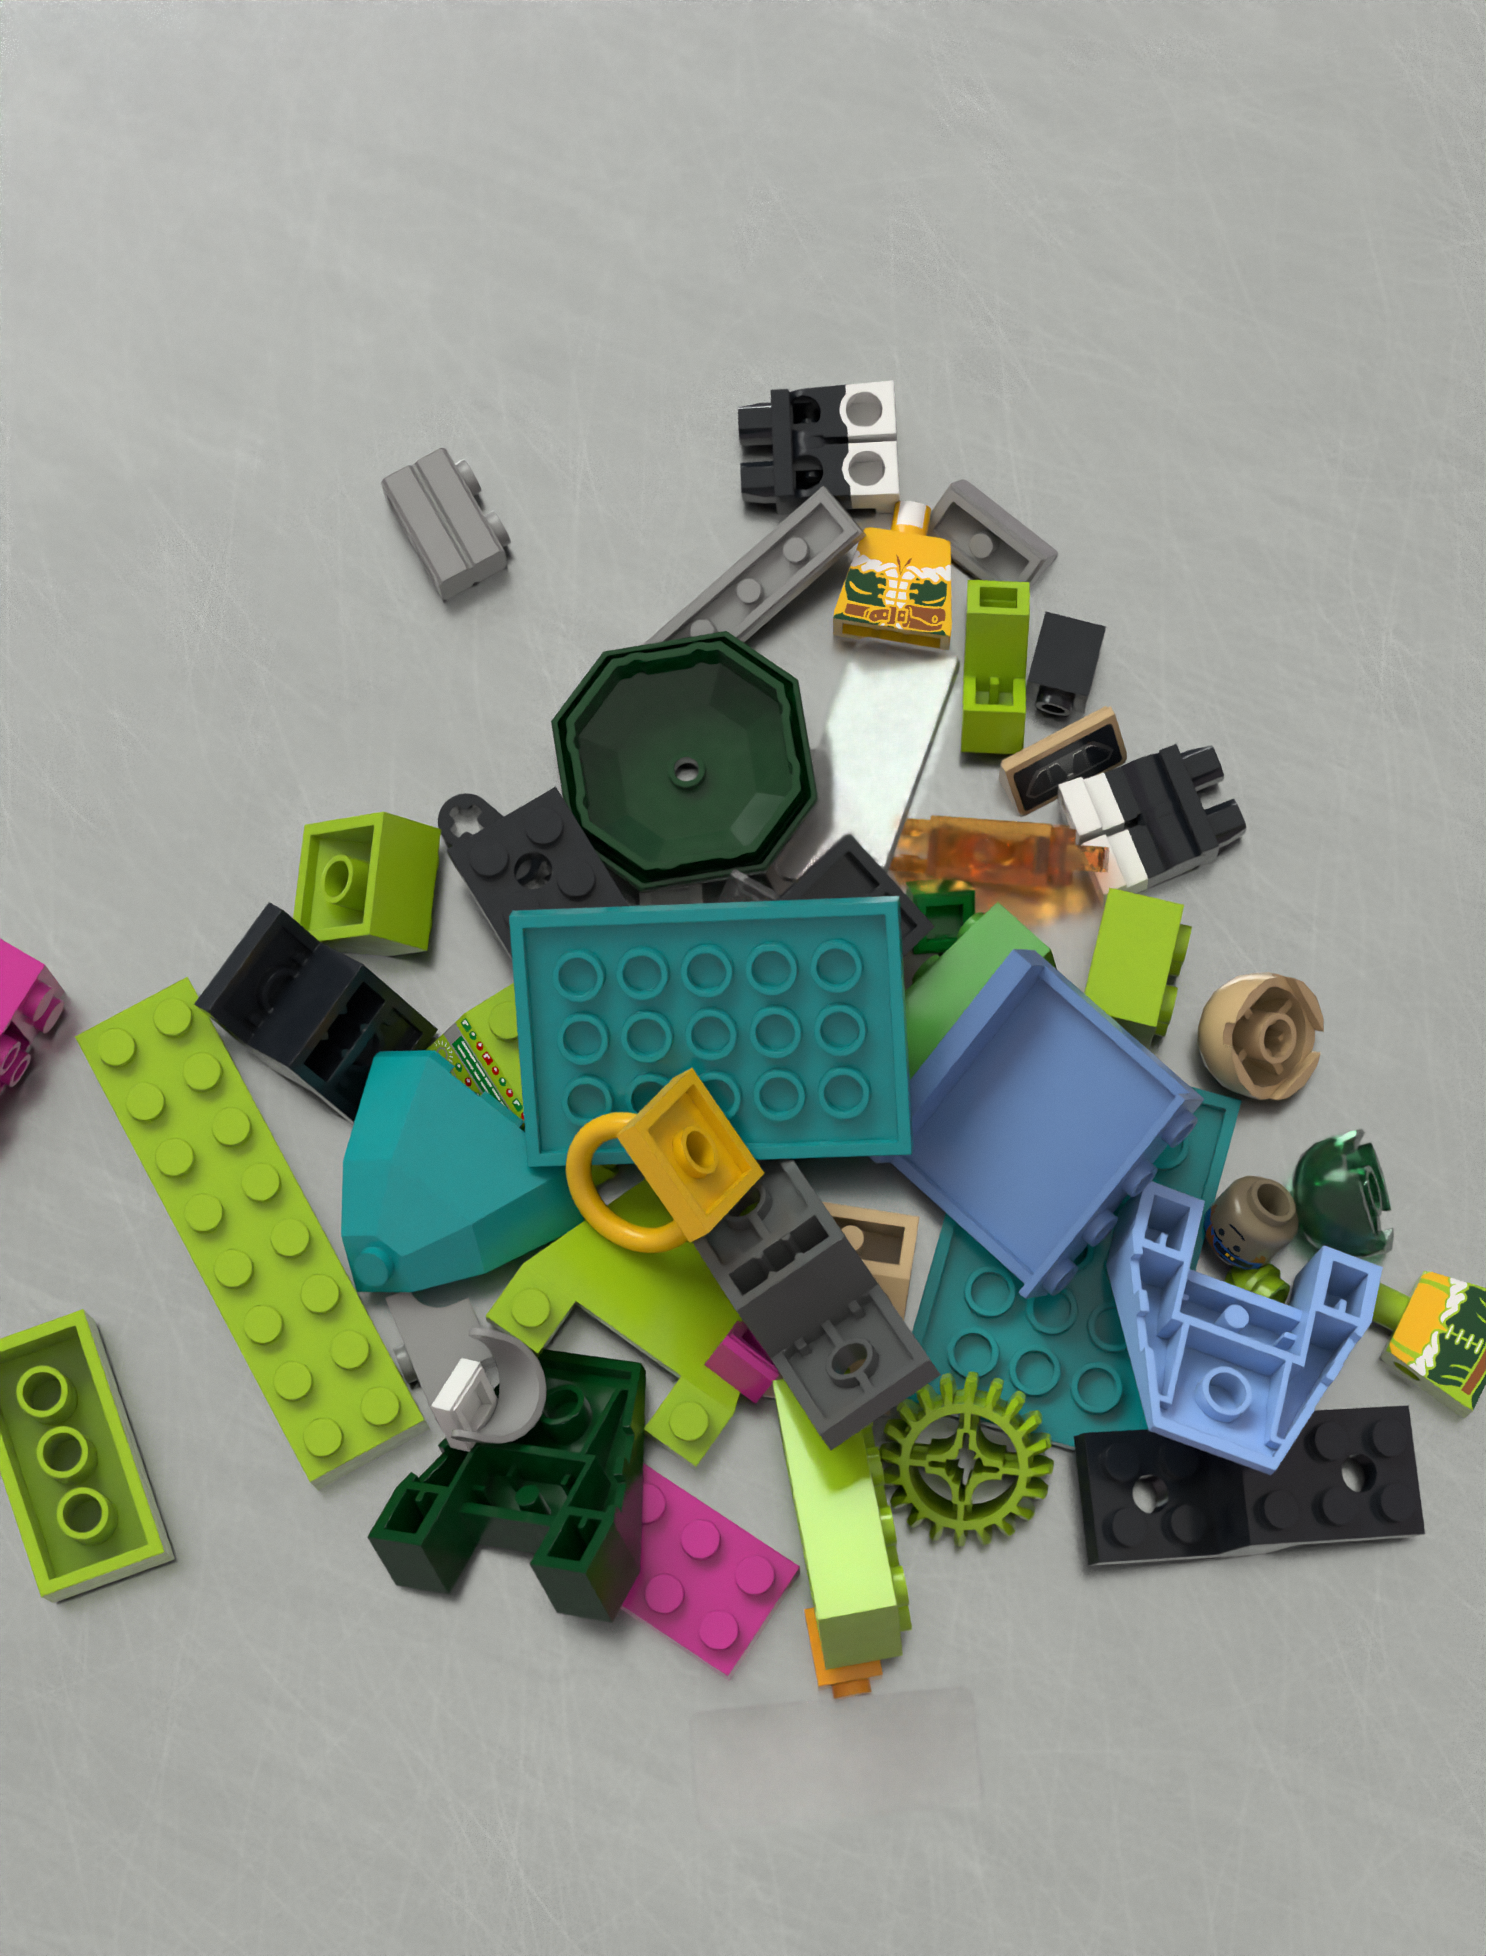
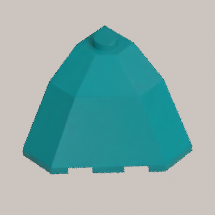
M435 1050L379 1051L372 1061L343 1159L341 1238L357 1292H415L482 1275L568 1233L585 1221V1218L581 1215L572 1199L566 1178V1166L528 1167L525 1132L520 1129L524 1121L487 1091L479 1096L451 1074L455 1066Z

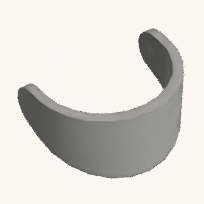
M470 1328L469 1337L484 1343L496 1360L500 1382L499 1398L496 1409L484 1428L478 1432L453 1429L451 1438L464 1442L498 1444L514 1441L529 1432L542 1414L546 1402L544 1371L535 1354L519 1339L494 1330Z

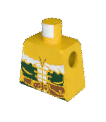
M898 501L894 506L890 530L873 527L864 528L863 531L866 536L858 543L834 610L833 636L949 654L952 630L951 542L943 538L927 536L931 508L929 506L914 501Z

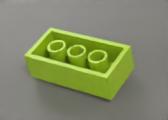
M82 1309L1 1338L0 1474L41 1597L55 1603L174 1560L175 1558L95 1320Z
M848 1367V1369L845 1371L844 1375H845V1374H850V1368H849V1367ZM774 1380L772 1383L780 1435L825 1669L903 1656L900 1632L912 1630L908 1607L910 1604L902 1565L899 1566L896 1532L890 1505L887 1506L884 1489L885 1479L878 1446L875 1447L872 1430L873 1422L833 1450H830L785 1380Z

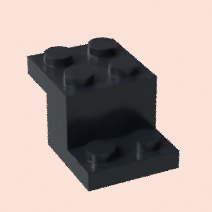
M270 902L267 903L194 1003L196 1007L267 1066L314 1092L353 1125L374 1056L379 1051H422L438 1030L364 964L321 943L288 913Z

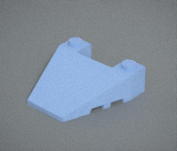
M1151 1181L1141 1193L1133 1198L1130 1197L1120 1209L1106 1263L1148 1429L1153 1433L1272 1475L1315 1411L1314 1408L1326 1389L1335 1380L1344 1366L1343 1363L1370 1326L1383 1267L1323 1245L1295 1276L1289 1305L1190 1269V1264L1205 1201Z

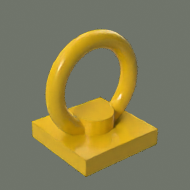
M693 1068L675 1076L638 1114L629 1112L609 1113L585 1124L571 1142L566 1158L568 1187L581 1215L600 1235L623 1248L642 1253L670 1251L687 1241L691 1243L708 1234L764 1174L762 1168ZM618 1138L672 1216L673 1220L670 1223L653 1228L637 1226L619 1217L605 1204L596 1190L591 1171L594 1153L604 1142Z

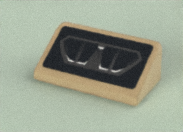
M1105 706L1002 760L998 780L1019 815L1025 816L1056 800L1059 784L1082 777L1084 780L1113 770L1125 763L1127 752L1116 715L1111 706L1108 708Z

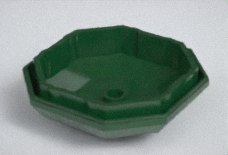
M728 631L604 651L551 721L564 801L606 869L641 893L767 873L819 802L798 679ZM683 763H692L698 767L699 771L694 779L682 781L675 775L677 768Z

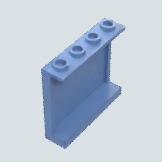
M1013 949L910 1080L914 1145L912 1155L868 1157L875 1163H892L1025 1284L1018 1292L1025 1299L1046 1296L1048 1293L1054 1296L1062 1291L1077 1273L1078 1266L1073 1262L1088 1244L1091 1247L1099 1244L1114 1228L1118 1217L1113 1212L1127 1195L1132 1198L1137 1196L1155 1177L1158 1168L1153 1163L1167 1145L1174 1148L1191 1133L1198 1121V1118L1193 1113L1204 1101V1098L1035 950Z

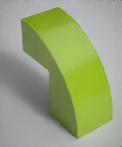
M967 580L961 752L1015 754L1024 748L1030 582Z

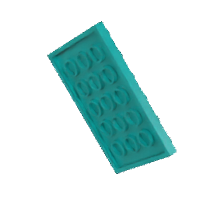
M900 896L512 911L509 915L528 1167L566 1166L570 1144L585 1124L609 1113L629 1112L638 1114L675 1076L690 1068L694 1069L755 1160L912 1155L914 1145ZM618 1138L604 1142L595 1151L592 1159V1165L635 1164Z
M1191 1087L1204 1098V1101L1193 1113L1198 1118L1197 1124L1179 1145L1174 1148L1167 1145L1154 1161L1153 1165L1158 1168V1171L1152 1182L1205 1201L1190 1264V1269L1196 1271L1205 1238L1203 1229L1204 1215L1215 1201L1242 1101ZM1127 1195L1113 1212L1116 1217H1118L1120 1209L1131 1196ZM946 1213L912 1334L941 1374L928 1383L938 1395L941 1394L940 1379L943 1374L947 1373L952 1374L957 1389H964L967 1374L969 1372H977L979 1376L978 1390L986 1392L989 1391L993 1379L996 1377L1004 1381L1000 1398L1007 1401L1017 1391H1022L1026 1395L1025 1403L1018 1412L1020 1415L1034 1410L1041 1412L1043 1416L1042 1422L1031 1433L1043 1432L1050 1434L1053 1445L1075 1450L1074 1436L1082 1433L1148 1429L1106 1268L1115 1226L1099 1244L1094 1247L1088 1244L1073 1262L1078 1266V1271L1062 1291L1054 1296L1048 1293L1046 1296L1025 1299L1018 1293L1025 1284ZM916 1393L906 1398L920 1405ZM960 1413L952 1414V1416L959 1417ZM981 1417V1424L1001 1429L994 1422Z

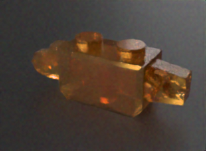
M931 815L930 820L893 817L892 831H897L900 835L919 836L922 833L929 834L927 859L920 858L914 854L899 853L896 856H890L889 870L926 873V878L1065 888V885L1072 886L1073 870L1108 872L1110 847L1075 845L1077 829L1069 828L1070 825Z

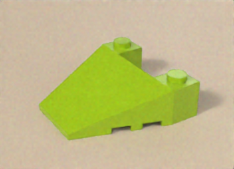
M646 1179L607 1205L622 1219L641 1227H660L673 1220ZM758 1203L747 1207L740 1216L750 1213ZM585 1220L522 1264L486 1314V1321L502 1333L519 1339L538 1358L575 1305L583 1309L679 1378L645 1426L644 1434L689 1467L695 1469L733 1416L740 1395L737 1389L704 1364L737 1320L739 1322L743 1320L692 1242L687 1241L673 1250L662 1253L636 1252L609 1241Z

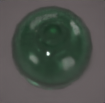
M1362 1129L1336 1134L1316 1142L1303 1152L1293 1169L1292 1190H1289V1193L1292 1195L1299 1219L1298 1228L1302 1227L1308 1242L1312 1246L1320 1250L1325 1245L1362 1259L1390 1252L1393 1247L1394 1231L1393 1228L1381 1230L1380 1215L1382 1211L1391 1210L1389 1194L1376 1151L1372 1143L1359 1145L1365 1132Z

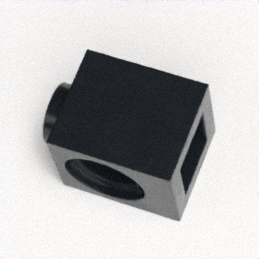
M1045 611L1027 679L1026 698L1035 700L1037 708L1051 714L1065 716L1070 715L1072 710L1085 713L1106 626Z

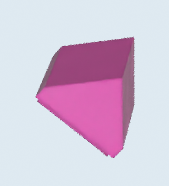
M738 1320L704 1364L755 1404L772 1385V1381L776 1380L780 1374L743 1321L739 1322Z

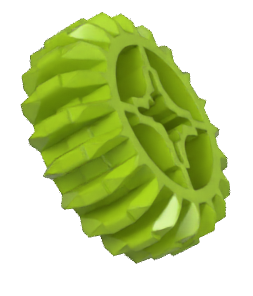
M969 1372L967 1374L964 1389H957L952 1374L947 1373L943 1374L940 1379V1395L935 1392L932 1386L927 1384L916 1392L920 1405L910 1399H905L899 1403L897 1411L903 1420L889 1419L884 1428V1433L895 1442L881 1444L879 1449L881 1459L894 1464L883 1470L885 1485H902L891 1496L890 1503L892 1506L900 1508L912 1503L914 1507L908 1515L907 1523L910 1527H916L925 1517L933 1521L929 1531V1537L933 1541L939 1540L944 1527L955 1529L953 1540L954 1544L958 1547L965 1545L968 1530H976L977 1538L982 1545L990 1544L992 1540V1524H995L1006 1536L1014 1534L1016 1523L1012 1513L1025 1520H1031L1034 1517L1036 1508L1029 1498H1046L1049 1486L1039 1477L1052 1474L1054 1468V1460L1047 1456L1039 1455L1051 1448V1435L1043 1432L1031 1433L1042 1422L1043 1416L1041 1412L1034 1410L1020 1415L1018 1412L1025 1403L1026 1395L1022 1391H1017L1007 1401L1000 1398L1004 1381L996 1377L993 1379L988 1392L978 1390L979 1376L977 1372ZM960 1413L958 1428L954 1435L942 1439L932 1438L930 1444L915 1443L919 1434L929 1424L944 1416ZM981 1417L997 1424L1009 1436L1016 1452H1008L1007 1445L996 1444L988 1440L981 1430ZM966 1433H968L969 1450L975 1452L973 1460L976 1459L973 1469H970L965 1485L963 1483L964 1469L958 1466L960 1458H956L959 1450L963 1447ZM917 1466L925 1467L926 1473L935 1474L945 1479L951 1487L952 1501L933 1491L923 1480ZM1002 1474L1018 1475L1012 1485L998 1497L983 1503L973 1504V1495L978 1484L986 1480H1001Z

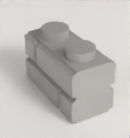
M446 447L439 448L417 460L414 465H407L385 477L380 482L385 499L442 600L459 594L472 587L475 582H481L507 566L503 547L510 544L511 540L496 512L493 510L484 515L476 502L474 495L482 490L465 459L454 463Z

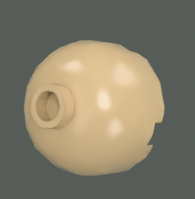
M1270 972L1240 975L1214 991L1204 1006L1198 1025V1048L1205 1067L1223 1087L1259 1100L1268 1098L1274 1100L1286 1099L1305 1086L1318 1065L1321 1052L1312 1051L1315 1042V1030L1324 1032V1018L1317 997L1303 981Z

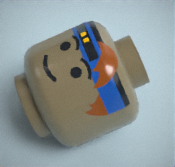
M1247 1175L1233 1181L1211 1204L1204 1215L1203 1229L1208 1244L1221 1260L1241 1270H1257L1270 1264L1291 1243L1298 1232L1299 1217L1294 1199L1283 1185L1272 1179Z

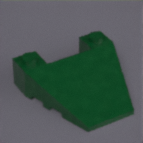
M544 1349L539 1355L538 1360L544 1371L546 1381V1402L535 1426L524 1436L511 1442L500 1444L476 1442L470 1452L451 1448L445 1437L438 1444L442 1454L418 1478L416 1474L411 1472L395 1488L367 1538L395 1585L448 1595L477 1544L534 1553L535 1555L530 1562V1566L558 1614L613 1623L641 1568L646 1370L642 1363ZM500 1383L493 1389L497 1398H499Z

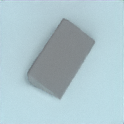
M965 479L951 483L931 511L927 536L950 541L951 559L977 580L1030 582L1031 588L1058 555L1056 549Z

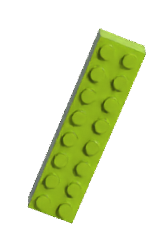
M186 977L78 1034L75 1038L309 1482L319 1490L430 1430V1427L212 1019L194 1005L199 995L189 978Z

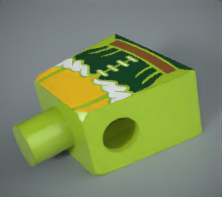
M1424 1271L1420 1275L1409 1296L1380 1282L1372 1321L1392 1331L1380 1358L1451 1411L1466 1418L1474 1410L1486 1385V1288L1429 1271Z

